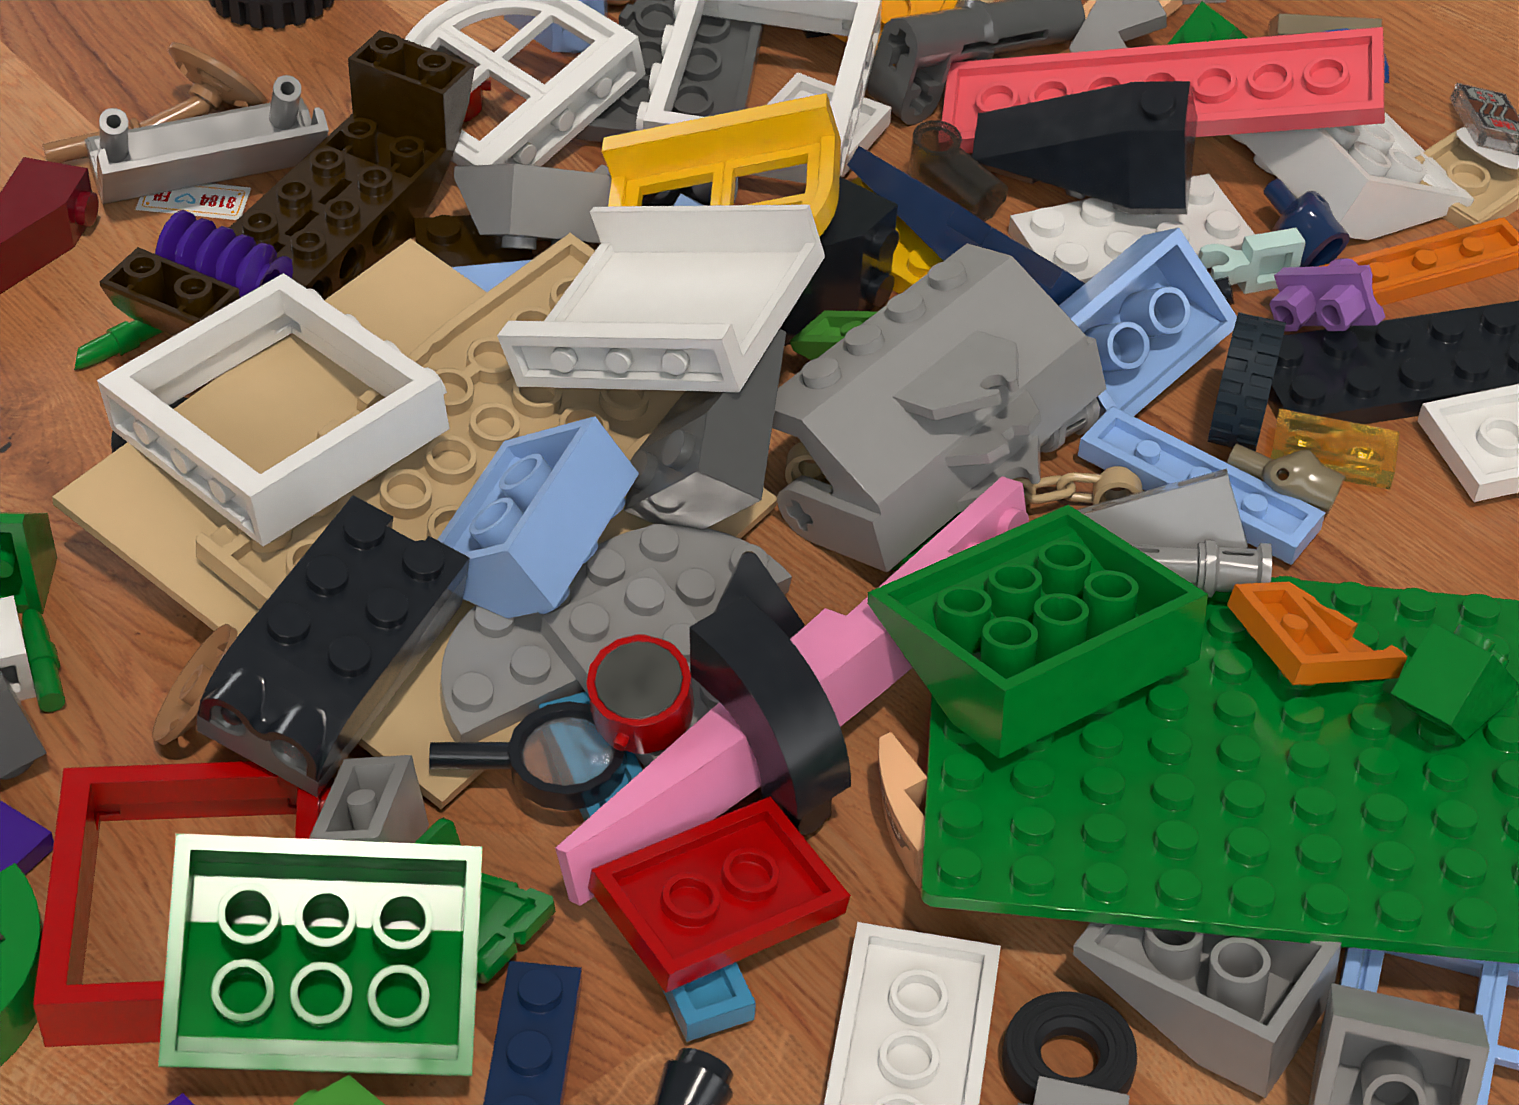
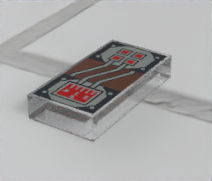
M1456 83L1450 100L1478 147L1519 156V115L1506 94Z

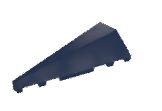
M858 146L847 166L876 194L898 204L897 215L943 261L967 243L1011 255L1058 306L1085 284L1066 270L993 228L957 203L864 148Z

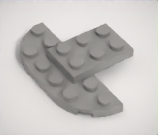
M653 524L598 544L594 555L582 564L569 585L570 593L567 599L555 610L546 614H539L537 612L507 619L475 605L466 613L450 636L442 661L440 702L448 731L454 742H477L523 720L528 714L538 710L539 704L571 696L584 690L588 693L586 682L590 664L601 649L620 638L645 634L669 641L687 659L690 670L689 627L714 613L730 577L744 552L752 551L757 554L783 594L788 593L792 576L761 547L709 528L702 530L678 525ZM693 678L692 686L695 706L692 723L687 730L719 703L716 698ZM666 749L635 755L646 768Z

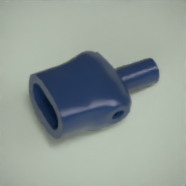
M1281 179L1271 181L1264 188V195L1281 215L1271 232L1297 228L1306 241L1300 267H1318L1329 264L1345 249L1350 236L1334 217L1329 203L1319 193L1307 191L1296 199Z

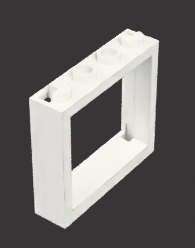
M675 0L674 18L676 21L674 25L667 24L664 29L661 47L663 60L662 63H654L649 79V94L651 97L649 102L642 101L640 103L637 113L636 130L703 118L702 116L672 112L702 15L848 36L830 103L841 138L840 177H843L881 34L882 0ZM807 164L750 175L806 183Z
M284 273L97 380L111 429L263 547L449 430L444 394L447 391L436 372L428 367L423 368L402 354L394 343L388 340L383 341L362 327L354 316L343 314L325 302L315 290L311 288L306 289ZM291 333L385 397L262 474L256 472L169 406Z

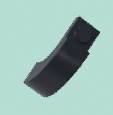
M744 595L689 627L691 677L726 708L746 736L760 772L761 800L771 796L801 834L807 835L816 831L831 816L832 798L851 787V770L846 744L829 699L807 661L782 629Z

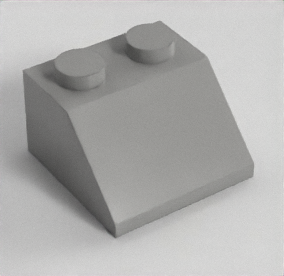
M515 163L454 167V179L479 234L502 237V248L536 250L537 240L551 241L552 246L569 233L585 244H601L590 211L593 207H608L612 181L611 175Z
M1331 983L1315 1055L1309 1105H1477L1490 1050L1483 1016Z

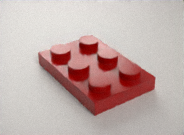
M771 796L591 869L588 884L591 893L665 993L845 914L851 897Z

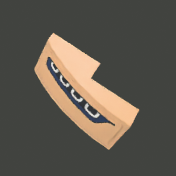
M889 732L879 737L878 762L883 812L896 852L907 873L921 891L927 776L892 732Z

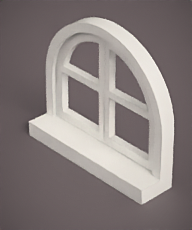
M448 0L423 17L405 38L433 50H437L442 45L467 62L474 64L476 68L474 70L471 92L491 76L526 99L520 107L480 141L462 130L451 159L458 166L515 163L541 167L646 75L638 36L579 0ZM496 16H535L532 21L495 52H492L459 31L472 23ZM555 23L589 43L590 46L544 85L508 62V60L550 24Z

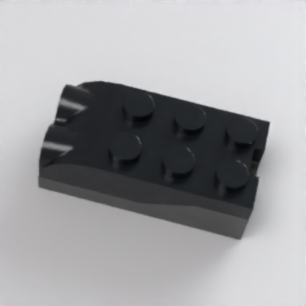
M354 495L347 501L229 647L206 686L197 713L198 732L315 797H318L342 765L343 760L348 757L462 605L470 557L431 536H428L426 540L414 541L393 530V516Z

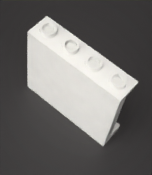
M810 205L593 207L590 214L601 244L544 321H508L497 337L517 387L740 392L825 258Z

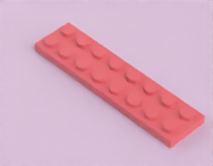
M1383 27L951 63L947 76L940 144L943 156L973 153L978 113L1130 82L1190 81L1197 113L1196 137L1384 124Z

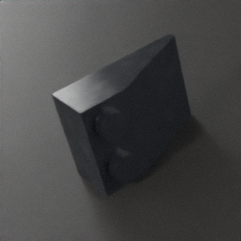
M840 177L839 199L835 214L826 230L819 237L825 258L780 327L781 330L786 332L784 346L790 345V340L824 311H871L875 306L880 307L888 300L895 283L891 271L893 253L899 240V233L896 230L898 204Z

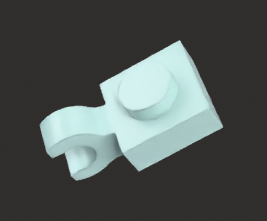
M1297 228L1244 236L1241 250H1235L1222 244H1208L1200 248L1198 257L1206 269L1211 268L1210 276L1213 280L1228 276L1231 286L1237 283L1243 294L1278 288L1274 275L1283 267H1300L1306 241Z

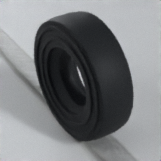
M1060 991L1047 993L1030 1000L1014 1015L1004 1038L1002 1064L1011 1090L1023 1104L1033 1105L1039 1076L1127 1095L1136 1072L1137 1048L1131 1028L1113 1007L1087 994ZM1069 1035L1078 1037L1086 1041L1094 1049L1098 1058V1065L1085 1076L1065 1077L1055 1073L1045 1064L1041 1055V1048L1048 1040L1056 1036Z

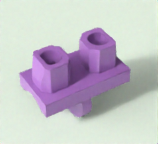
M1335 259L1328 266L1283 267L1274 275L1279 294L1270 301V308L1274 320L1286 322L1285 331H1298L1302 326H1323L1328 331H1346L1350 326H1377L1385 318V313L1373 295V274L1370 265H1358L1353 259Z

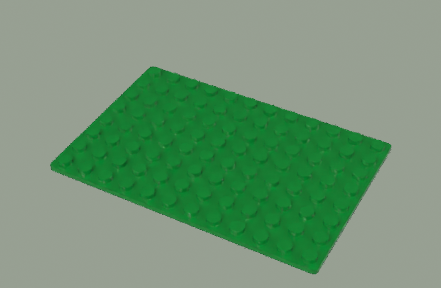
M1292 576L1271 577V582H1291L1314 596L1323 606L1336 610L1356 622L1358 625L1353 638L1374 651L1384 650L1390 645L1403 651L1407 656V660L1400 676L1432 623L1454 633L1459 624H1462L1484 635L1496 644L1493 650L1509 660L1506 669L1519 684V600L1492 598L1484 594L1458 595L1428 592L1420 588L1394 589L1372 587L1356 582L1329 583L1308 581ZM1215 591L1212 598H1207L1201 652L1198 661L1000 759L953 725L931 694L921 899L929 906L1311 944L1310 941L1341 942V947L1519 964V689L1513 699L1468 739L1463 740L1406 709L1391 694L1399 678L1319 683L1312 686L1292 685L1227 606L1232 592Z

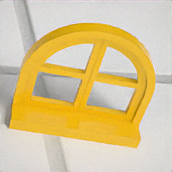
M827 93L603 137L602 154L612 178L608 207L642 206L643 195L712 182L710 206L734 205L736 177L807 164L805 193L746 205H810L820 237L835 214L839 199L841 138Z

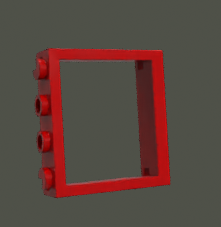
M252 761L63 768L33 1002L44 1046L63 1047L160 1042L164 981L82 984L101 821L296 814L295 839H309L331 787H324L318 797H315Z

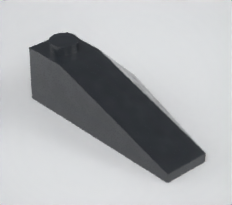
M1190 81L1130 82L978 113L971 161L974 167L1023 182L1034 184L1040 181L1063 188L1066 195L1082 200L1086 195L1112 203L1113 209L1128 214L1187 215L1197 127V113Z

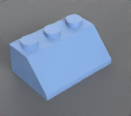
M1180 228L1143 235L1059 305L1086 336L1096 339L1106 384V390L1097 397L1100 405L1099 419L1111 406L1134 417L1234 330L1237 315Z
M596 416L505 440L437 539L470 557L463 596L464 600L509 619L537 612L539 614L549 613L558 608L567 599L570 593L569 585L582 564L588 561L598 548L597 540L609 521L623 509L626 503L624 497L639 475L638 471Z

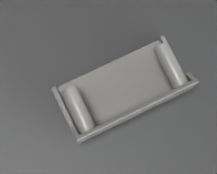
M283 75L274 82L270 103L128 130L127 115L120 109L109 108L100 115L99 135L87 137L84 140L102 204H108L294 167L328 137L329 129L323 109L320 110V107L314 108L311 120L309 110L302 97L300 98L302 90L300 82L293 76Z

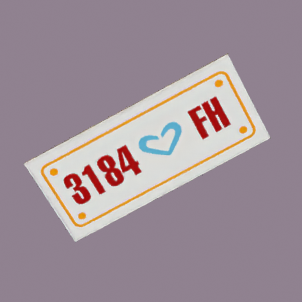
M209 183L140 197L135 210L170 214L185 210L193 213L195 216L237 220L242 216L251 188Z

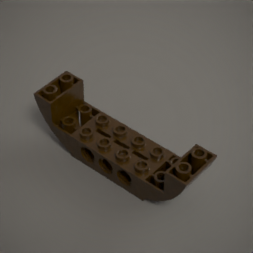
M379 30L348 58L353 113L229 228L234 230L236 236L243 234L252 237L257 245L262 242L272 245L277 253V258L287 256L292 259V279L306 289L311 288L315 290L323 300L330 297L404 242L415 237L414 218H422L430 206L446 174L458 143L470 100L475 70L474 64L403 39L398 35ZM139 247L99 281L100 287L112 304L127 316L173 336L240 298L239 288Z

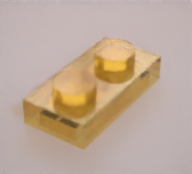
M1279 409L1270 458L1274 460L1296 451L1310 450L1322 464L1346 475L1344 481L1390 490L1395 475L1400 432Z

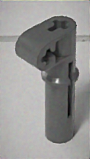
M962 0L954 9L893 18L885 24L880 36L867 84L869 95L881 104L890 106L891 112L907 125L918 124L929 117L937 107L951 63L991 59L993 55L1073 41L1085 21L1084 7L1081 0H1002L985 3L981 0Z

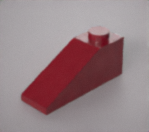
M27 157L22 158L0 192V294L73 249L87 226L94 224L98 214L99 201L97 194L92 192L88 168Z

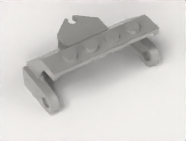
M968 243L965 244L945 261L934 265L928 274L903 293L892 297L885 307L864 323L849 330L842 340L821 356L806 363L799 373L778 388L772 428L798 437L831 484L829 485L807 476L796 478L778 494V508L789 527L802 538L888 572L956 514L963 512L1000 477L1003 476L1009 479L1024 477L1028 478L1032 484L1040 483V444L1106 390L1096 339L1086 336L1011 255Z

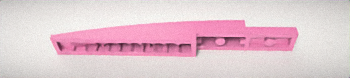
M1003 476L1000 477L879 587L1029 522V516L1026 513L1023 483ZM868 597L847 616L825 608L790 639L819 680L840 726L913 668L867 604ZM720 702L555 848L569 901L581 906L594 898V895L588 888L591 869L711 821L761 787L758 764L750 744L737 722Z

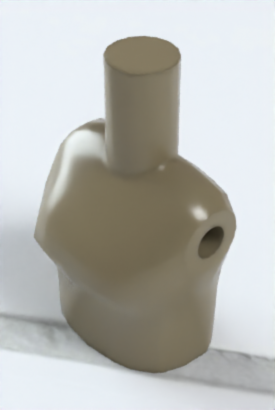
M1236 443L1227 461L1228 464L1264 481L1274 491L1302 500L1326 512V517L1346 475L1322 464L1310 450L1296 451L1273 460ZM1282 474L1288 476L1286 480L1278 479V477Z

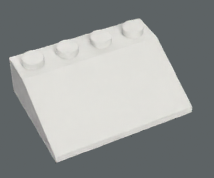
M1386 112L1384 124L1229 135L1238 142L1246 144L1256 154L1254 157L1255 163L1266 172L1276 175L1278 179H1281L1296 199L1307 191H1315L1325 198L1334 217L1347 231L1350 238L1372 240L1446 216L1448 208L1454 203L1459 202L1469 207L1475 200L1466 190L1455 184L1447 176L1446 171L1432 157H1427L1423 153L1425 150ZM1421 154L1425 158L1423 165L1414 157ZM1423 180L1431 186L1422 185L1420 182Z

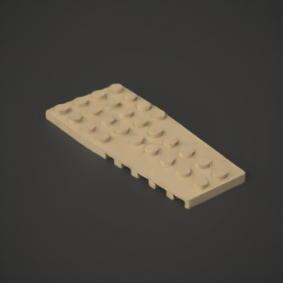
M569 233L446 321L407 355L408 358L423 368L428 367L436 372L444 383L447 391L444 394L449 430L264 547L228 520L210 536L203 532L196 536V557L260 609L352 495L393 516L392 529L406 537L418 541L426 540L428 536H431L437 540L505 440L596 416L630 461L635 452L685 391L517 387L497 335L508 321H544L593 255L594 249ZM370 387L357 398V409L341 423L332 419L317 432V439L385 397Z

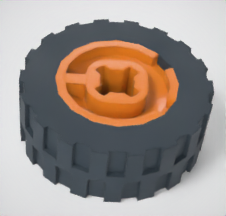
M1238 312L1219 387L1208 442L1232 448L1237 443L1256 452L1286 322Z

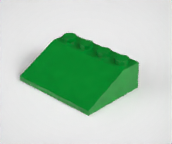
M1066 505L869 591L867 604L952 724L1000 759L1200 659L1208 594L1075 508Z
M176 834L158 1067L472 1077L483 846Z

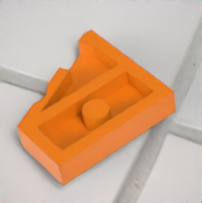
M1291 582L1234 585L1227 606L1292 685L1312 686L1319 683L1399 678L1407 660V656L1403 651L1393 645L1384 650L1374 651L1353 638L1358 625L1356 622L1336 610L1323 606L1314 596Z

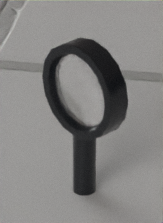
M569 701L549 704L528 714L513 730L510 742H431L429 764L431 770H511L513 783L525 798L543 808L570 811L589 808L608 798L623 780L627 766V753L625 750L620 751L609 745L596 730L590 704Z

